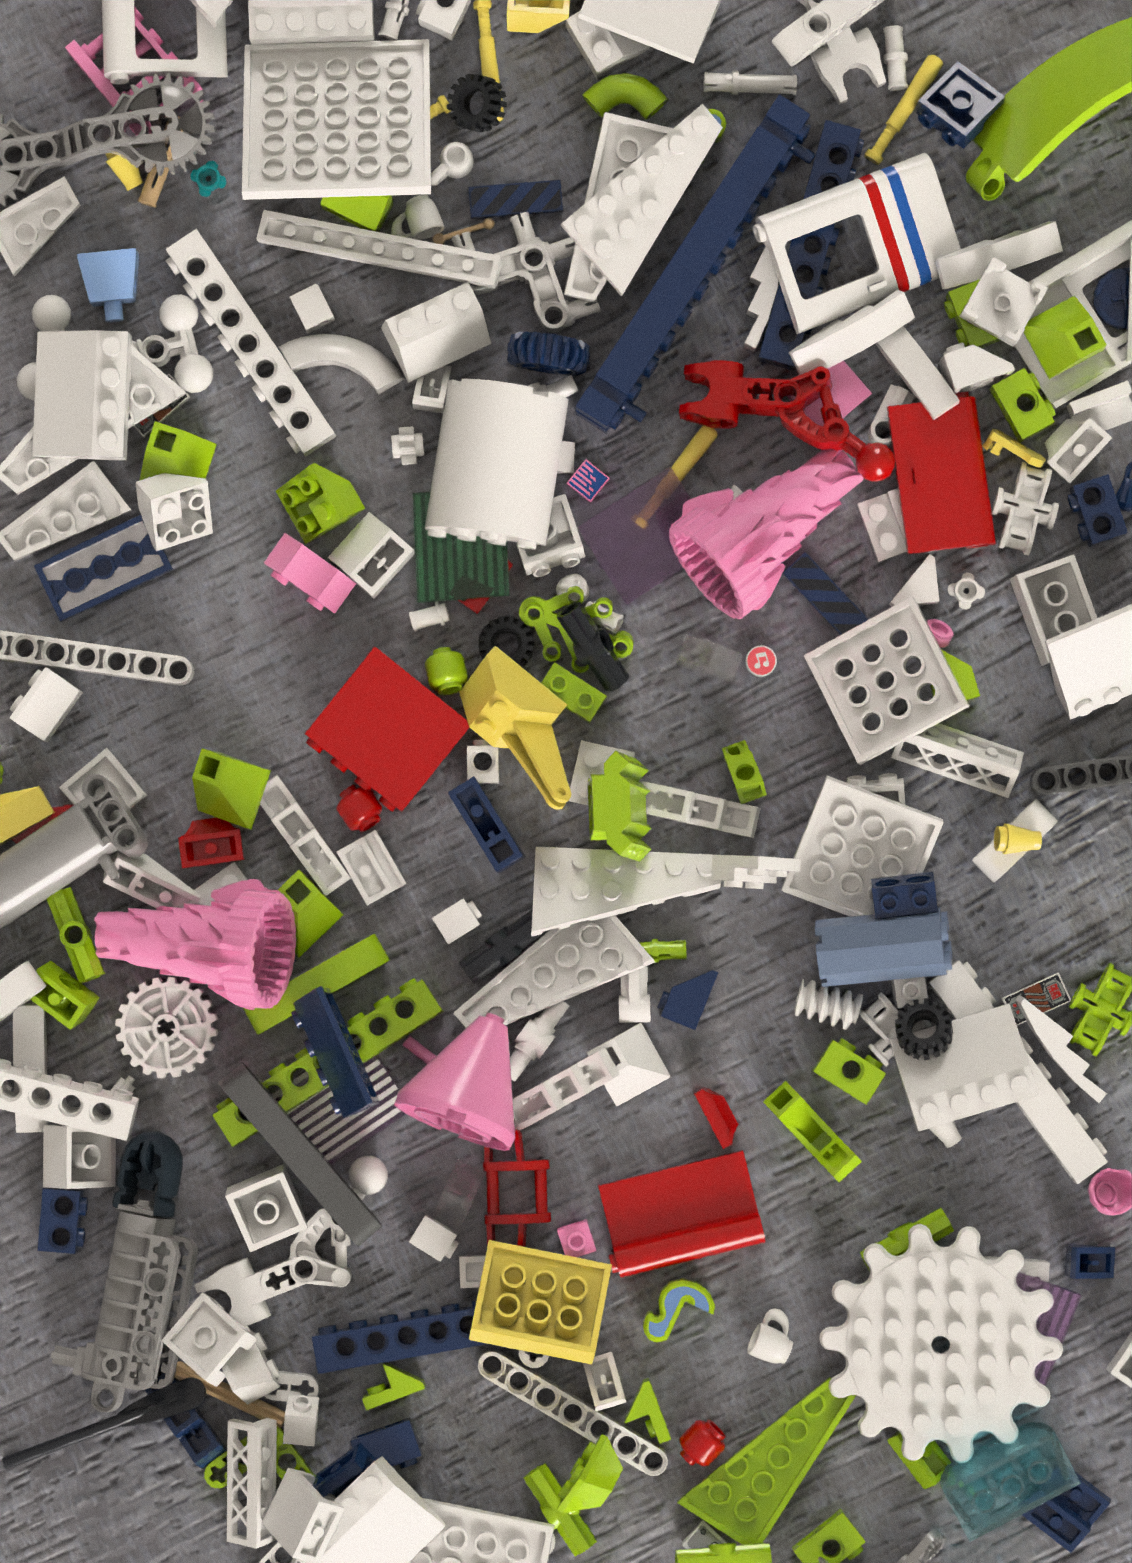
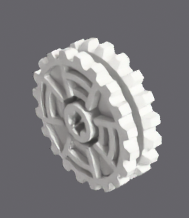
M161 977L154 978L150 986L146 982L138 985V993L130 991L127 995L129 999L128 1004L120 1005L119 1011L123 1015L122 1018L116 1019L115 1026L121 1028V1033L116 1035V1039L124 1044V1047L121 1049L123 1056L129 1054L132 1057L130 1064L133 1067L141 1065L143 1067L142 1073L150 1075L155 1071L157 1078H166L167 1073H171L173 1078L180 1077L183 1069L188 1073L196 1069L195 1063H204L207 1060L204 1053L206 1051H213L215 1047L211 1039L214 1036H218V1029L213 1027V1022L217 1021L218 1017L217 1014L210 1012L213 1003L211 1000L204 1001L202 998L204 991L201 988L191 989V983L187 980L179 984L177 977H168L167 982H163ZM163 1019L166 1022L173 1021L175 1024V1028L171 1029L174 1031L171 1036L168 1033H161L159 1027L163 1026L160 1024Z

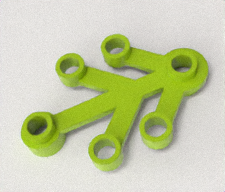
M572 586L565 593L547 600L537 596L526 598L520 605L519 616L524 624L535 627L543 645V657L547 661L554 662L560 658L562 651L561 645L553 640L547 625L549 624L559 628L572 656L571 666L573 670L578 673L586 672L589 669V665L578 666L575 663L577 657L573 650V641L558 621V614L552 612L573 602L583 603V590L578 586ZM576 592L580 595V599L573 601L569 598V594ZM602 597L595 604L587 606L585 609L591 618H607L612 614L613 603L610 599ZM600 604H606L608 605L609 610L606 612H601L598 609V606ZM535 608L539 610L540 615L533 617L529 614V610ZM618 631L612 635L609 634L613 642V652L618 658L629 656L634 646L631 634L626 631ZM622 642L627 648L620 651L616 649L615 645ZM549 647H554L558 653L550 655L546 650Z

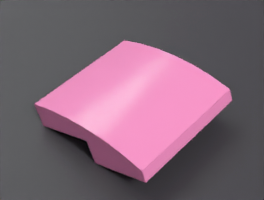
M842 361L828 368L832 381L831 394L833 401L839 405L842 418L844 419L850 412L869 398L872 393L845 361ZM786 395L790 401L796 398L794 395ZM821 398L807 406L804 413L816 424L824 426L820 412L823 405Z

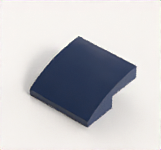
M1061 1461L1022 1512V1516L1072 1553L1090 1532L1093 1523L1110 1505L1111 1499Z

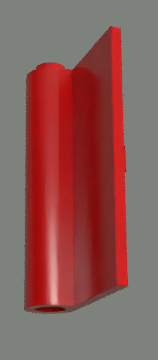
M967 391L958 392L956 396L960 400L959 404L935 420L932 419L921 402L887 407L907 554L962 547L978 548L996 544L976 398L969 396Z
M743 1150L598 1185L614 1249V1254L609 1255L610 1264H612V1272H619L620 1278L766 1242Z

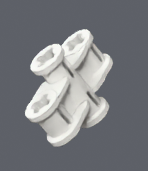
M1021 462L1013 494L1004 492V488H998L992 514L997 515L999 512L1007 515L999 541V548L1010 547L1021 550L1024 555L1029 556L1037 524L1046 525L1047 529L1052 530L1059 503L1054 502L1051 505L1043 502L1051 479V469L1047 468L1043 471L1027 466L1026 462Z
M880 992L878 999L865 1011L860 1010L859 1015L880 1036L881 1039L875 1044L870 1043L867 1047L887 1067L889 1060L894 1054L891 1045L884 1052L883 1049L890 1044L889 1039L897 1037L895 1019H898L897 1014L899 1011ZM882 1008H884V1010L874 1018V1015H876ZM928 1020L919 1021L913 1026L912 1032L929 1028L932 1024Z

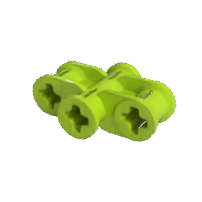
M1108 963L1094 992L1086 989L1085 984L1080 983L1069 1003V1008H1078L1083 1013L1071 1032L1073 1037L1069 1043H1077L1091 1050V1054L1096 1057L1101 1051L1112 1027L1119 1030L1122 1036L1127 1034L1132 1025V1010L1128 1011L1122 1007L1132 992V976L1130 977L1114 968V964ZM1112 978L1115 979L1116 981L1122 983L1123 986L1120 985V984H1118V983H1116V982H1114V981H1112ZM1083 999H1086V1000H1088V1001L1094 1003L1095 1006H1093V1005H1091V1004L1085 1002ZM1111 1013L1122 1018V1021L1112 1016ZM1083 1033L1092 1037L1094 1041L1083 1036Z

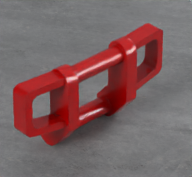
M515 1129L514 1140L516 1161H493V1148L484 1146L483 1171H486L487 1214L484 1215V1222L487 1230V1247L489 1240L496 1241L495 1224H519L517 1246L525 1247L527 1224L551 1222V1212H548L547 1169H550V1160H525L522 1133L518 1129ZM534 1170L536 1213L500 1214L498 1171Z

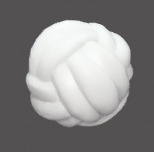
M577 573L569 574L558 582L556 587L557 595L565 593L572 586H578L584 592L583 602L587 600L589 586L586 579ZM573 592L569 594V598L577 601L580 599V595Z

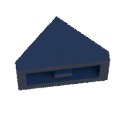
M1067 1244L1065 1275L1071 1279L1114 1278L1115 1247Z

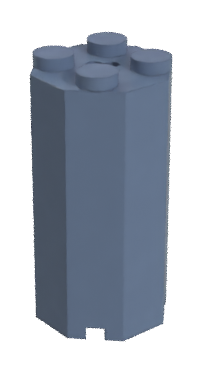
M938 908V912L875 919V914L816 920L815 936H819L820 940L816 944V955L822 987L947 975V970H952L953 959L951 941H947L949 940L948 912H941V909Z

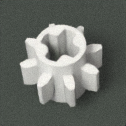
M413 426L399 427V435H391L393 459L401 458L402 465L417 464L416 457L424 456L423 434L414 433Z

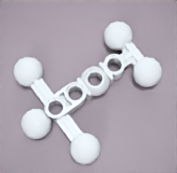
M182 294L172 295L162 303L159 317L162 325L168 331L174 332L175 337L164 339L158 335H151L143 342L141 339H137V342L132 340L131 345L156 367H162L170 361L171 357L180 355V360L177 362L174 370L175 380L184 391L198 393L205 390L213 379L212 365L204 356L198 354L192 330L198 319V308L190 297ZM57 295L41 297L32 309V320L35 326L42 332L65 331V327L69 324L71 318V309L68 303ZM154 344L164 346V353L159 358H151L148 355L149 348ZM36 362L25 365L17 376V387L20 393L32 401H35Z

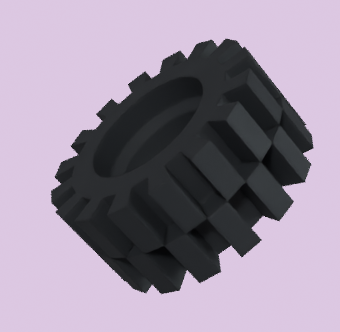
M466 74V78L460 77L457 79L460 85L453 84L451 89L455 91L454 95L448 93L447 99L452 100V104H447V109L454 111L449 114L451 119L456 120L454 123L463 129L475 132L492 130L491 125L498 126L500 122L497 117L504 118L505 115L501 111V107L507 108V102L501 100V98L507 97L505 91L500 90L502 85L495 82L496 80L479 74ZM480 91L484 96L483 108L478 114L473 115L470 110V101L472 96Z
M500 616L489 621L483 627L478 640L482 659L494 647L496 637L501 633L508 632L515 635L519 642L517 651L509 657L521 667L525 666L532 657L534 650V639L530 628L522 620L516 619L513 616Z
M924 998V1004H919L918 999L913 1000L914 1006L911 1007L909 1003L904 1005L905 1011L900 1010L897 1014L898 1019H895V1031L901 1049L904 1047V1052L908 1056L913 1053L914 1059L919 1060L920 1055H923L924 1060H930L929 1054H934V1057L937 1058L940 1056L939 1050L945 1053L948 1049L947 1043L951 1044L953 1040L950 1014H948L944 1006L940 1008V1003L935 1000L933 1005L926 998ZM929 1020L936 1025V1031L931 1037L918 1038L912 1033L915 1023Z

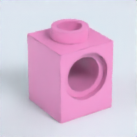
M587 1219L557 1228L565 1255L580 1257L596 1251Z

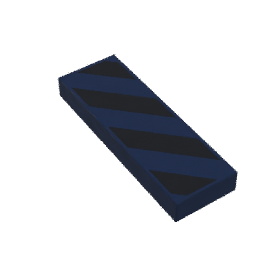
M561 180L468 187L471 219L519 216L520 213L529 212V215L563 212Z
M806 552L782 573L839 635L869 620Z

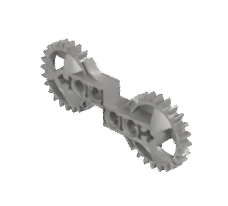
M167 73L165 80L161 82L158 75L154 74L153 83L150 84L143 77V87L140 89L132 84L131 88L134 94L131 96L122 93L115 106L105 115L83 119L57 131L40 134L23 128L14 119H10L4 124V116L0 114V159L3 163L0 166V203L6 209L8 208L7 198L10 197L17 202L18 198L15 192L18 190L27 193L33 181L44 171L66 167L94 155L116 154L126 159L135 168H138L145 162L146 173H149L155 166L159 176H162L164 168H168L170 173L175 175V166L178 165L186 172V162L188 160L195 165L198 164L195 157L196 153L206 155L202 144H212V140L206 136V133L215 132L214 126L207 124V122L215 119L213 113H205L211 107L210 102H200L204 97L202 90L193 94L195 88L193 82L184 87L182 76H179L176 82L173 83L170 73ZM161 88L163 106L158 104L156 89ZM192 98L196 103L178 119L177 114L173 110ZM162 119H167L169 122L165 131H162L159 126L162 123ZM146 121H149L152 126L150 127L153 132L151 134H149V129L147 127ZM138 123L142 126L141 132L137 136H128L126 134V129L130 124ZM100 129H109L111 135L107 141L99 142L95 139V135ZM181 130L198 135L200 137L199 139H197L191 135L181 132ZM170 142L172 161H168L165 143ZM51 145L53 146L52 155L47 158L38 156V151L42 146ZM141 147H143V148L140 149L139 151H136V150H135V148H141ZM14 150L23 152V157L19 162H8L9 153Z

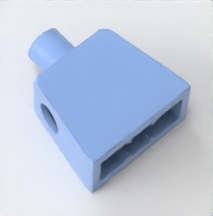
M136 248L77 254L90 304L93 307L104 306L105 322L123 321L122 304L136 302L139 253Z

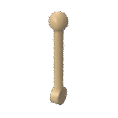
M486 218L482 223L445 235L437 233L433 236V242L444 244L446 240L458 234L462 236L464 232L471 233L483 228L490 230L494 227L495 221L492 218Z

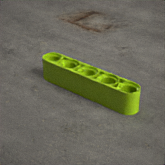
M372 934L289 981L280 1001L273 1005L272 1008L242 1009L256 1034L259 1035L292 1017L291 1012L296 1010L293 1003L315 988L324 986L330 988L331 992L334 993L389 962L390 959L376 934Z

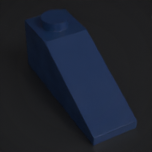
M475 776L448 792L497 873L503 872L526 857Z

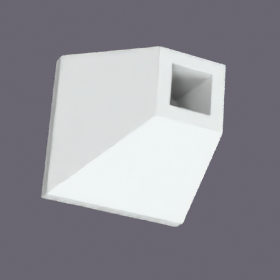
M162 473L136 482L138 508L156 551L213 533L208 481L206 479Z
M638 1023L587 1051L588 1056L605 1048L619 1071L620 1075L604 1084L616 1107L671 1077L642 1023Z

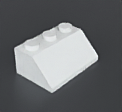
M469 282L385 320L381 327L408 383L491 345L483 310Z
M1074 554L1010 578L1041 666L1050 663L1045 640L1097 619Z

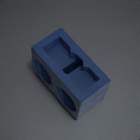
M1109 474L1073 485L1070 488L1071 494L1067 495L1071 511L1078 513L1081 523L1077 524V529L1082 542L1087 541L1088 546L1092 547L1125 536L1128 533ZM1091 489L1098 494L1099 499L1096 505H1089L1084 501L1083 493L1085 490ZM1100 518L1107 522L1108 532L1106 534L1095 532L1093 528L1095 519Z
M933 872L871 879L875 919L938 912Z
M43 1188L37 1251L76 1254L79 1251V1247H84L85 1228H80L81 1216H86L88 1209V1197H83L84 1190ZM61 1196L71 1199L73 1208L70 1213H62L58 1209L57 1202ZM62 1227L69 1231L70 1241L67 1244H60L56 1241L55 1231L57 1228Z

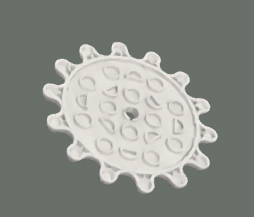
M923 1224L914 1225L908 1233L909 1247L904 1254L899 1256L891 1255L882 1245L872 1243L865 1248L863 1253L864 1260L870 1270V1276L867 1281L861 1284H854L847 1280H839L832 1288L833 1298L846 1308L848 1314L845 1323L837 1327H827L820 1333L819 1339L822 1347L827 1350L840 1352L846 1360L845 1369L830 1380L829 1390L837 1398L856 1395L864 1400L866 1410L858 1422V1429L865 1437H874L886 1427L898 1429L903 1438L901 1451L908 1460L915 1461L920 1459L928 1443L940 1440L947 1444L950 1454L956 1462H968L974 1454L973 1439L980 1432H990L1001 1443L1011 1444L1017 1439L1019 1434L1012 1418L1014 1408L1022 1403L1039 1408L1046 1406L1050 1401V1391L1036 1379L1035 1368L1040 1362L1058 1359L1062 1355L1063 1346L1057 1338L1042 1335L1036 1327V1321L1041 1314L1051 1309L1054 1302L1053 1296L1046 1289L1026 1292L1019 1288L1016 1277L1024 1265L1023 1255L1019 1251L1011 1249L995 1260L984 1258L979 1251L981 1236L978 1230L971 1226L963 1227L958 1232L957 1238L952 1245L941 1247L934 1242L930 1229ZM937 1336H944L949 1340L950 1347L947 1351L939 1353L933 1349L932 1340Z

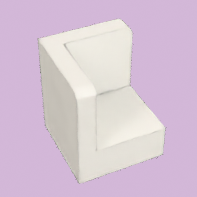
M317 284L290 296L291 302L307 334L335 321Z

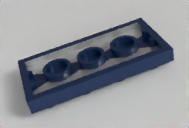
M141 515L34 565L60 622L66 621L173 569L164 549L159 551L154 549Z

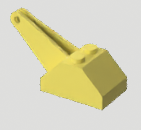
M494 646L459 692L468 725L491 746L509 748L539 789L546 803L553 809H562L571 798V790L552 725L566 708L567 704L498 647Z

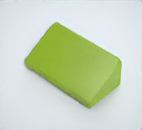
M897 1431L887 1440L924 1489L936 1485L955 1467L935 1440L928 1443L923 1456L915 1461L908 1460L903 1456L901 1451L903 1438L900 1431Z

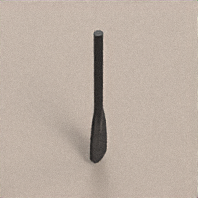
M196 1378L183 1379L139 1399L115 1416L3 1457V1465L6 1469H10L118 1427L155 1422L196 1409L205 1401L206 1388Z

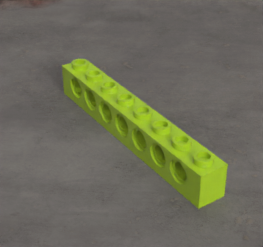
M415 978L409 980L399 987L401 993L391 999L387 995L373 1004L375 1010L365 1016L363 1012H360L347 1021L350 1035H357L361 1039V1047L358 1053L363 1064L444 1012L423 979L418 982ZM403 1001H410L414 1007L413 1014L406 1019L399 1017L397 1014L398 1005ZM376 1018L385 1019L388 1025L387 1031L380 1036L373 1034L371 1031V1023ZM306 1048L294 1055L297 1060L286 1067L284 1063H281L270 1070L268 1073L271 1077L262 1082L267 1090L273 1085L281 1088L283 1096L278 1103L287 1113L329 1086V1084L323 1086L316 1069L321 1067L316 1056L311 1058ZM303 1068L308 1072L309 1080L304 1086L299 1087L293 1082V1073L297 1069ZM230 1098L225 1099L216 1106L218 1112L212 1116L232 1147H236L259 1132L249 1120H245L241 1116L240 1109Z

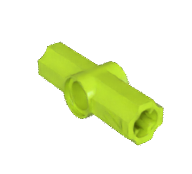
M72 887L59 890L47 898V902L60 932V940L65 945L79 984L92 981L104 975L105 971L99 957L95 954L96 948L92 941L91 930L85 923ZM75 927H80L83 933L80 942L72 944L69 941V932Z
M940 1207L913 1223L910 1221L889 1232L886 1238L875 1243L882 1245L891 1255L899 1256L904 1254L909 1247L908 1233L914 1225L923 1224L930 1229L934 1242L954 1232V1229ZM863 1249V1250L860 1251L859 1253H860V1255H861V1257H862V1259H863V1261H864L866 1267H867L868 1270H869V1266L866 1264V1262H865V1260H864V1257H863V1253H864V1250H865V1249Z
M546 1462L537 1466L523 1477L525 1483L539 1501V1507L549 1524L555 1525L554 1530H558L574 1556L585 1552L597 1542L589 1526L579 1514L581 1513L580 1510L567 1513L557 1511L562 1501V1498L558 1496L562 1487Z
M721 1543L711 1544L706 1548L675 1550V1563H772L770 1543H751L747 1545Z

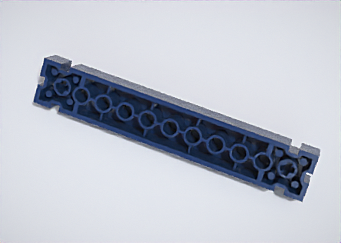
M778 95L763 121L749 139L604 361L595 378L576 404L575 414L605 434H607L610 428L613 430L617 429L625 416L624 413L638 422L644 420L647 412L633 404L642 390L640 382L644 376L648 379L651 377L659 364L658 354L660 351L666 353L676 338L674 330L677 325L683 327L692 314L693 306L691 304L694 299L700 301L709 288L708 284L710 281L708 278L712 273L716 276L723 267L727 257L725 251L727 248L733 250L740 241L744 230L741 228L744 222L750 225L755 218L761 204L758 202L761 196L767 199L776 185L775 182L778 177L775 175L778 170L784 173L793 159V154L808 164L814 159L816 154L802 146L810 133L811 125L808 124V120L811 114L782 95Z

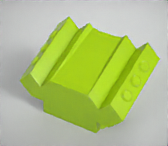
M615 750L604 762V774H590V778H588L590 840H607V844L620 856L640 862L652 850L642 840L651 829L647 824L646 795L650 790L639 781L649 770L638 759Z

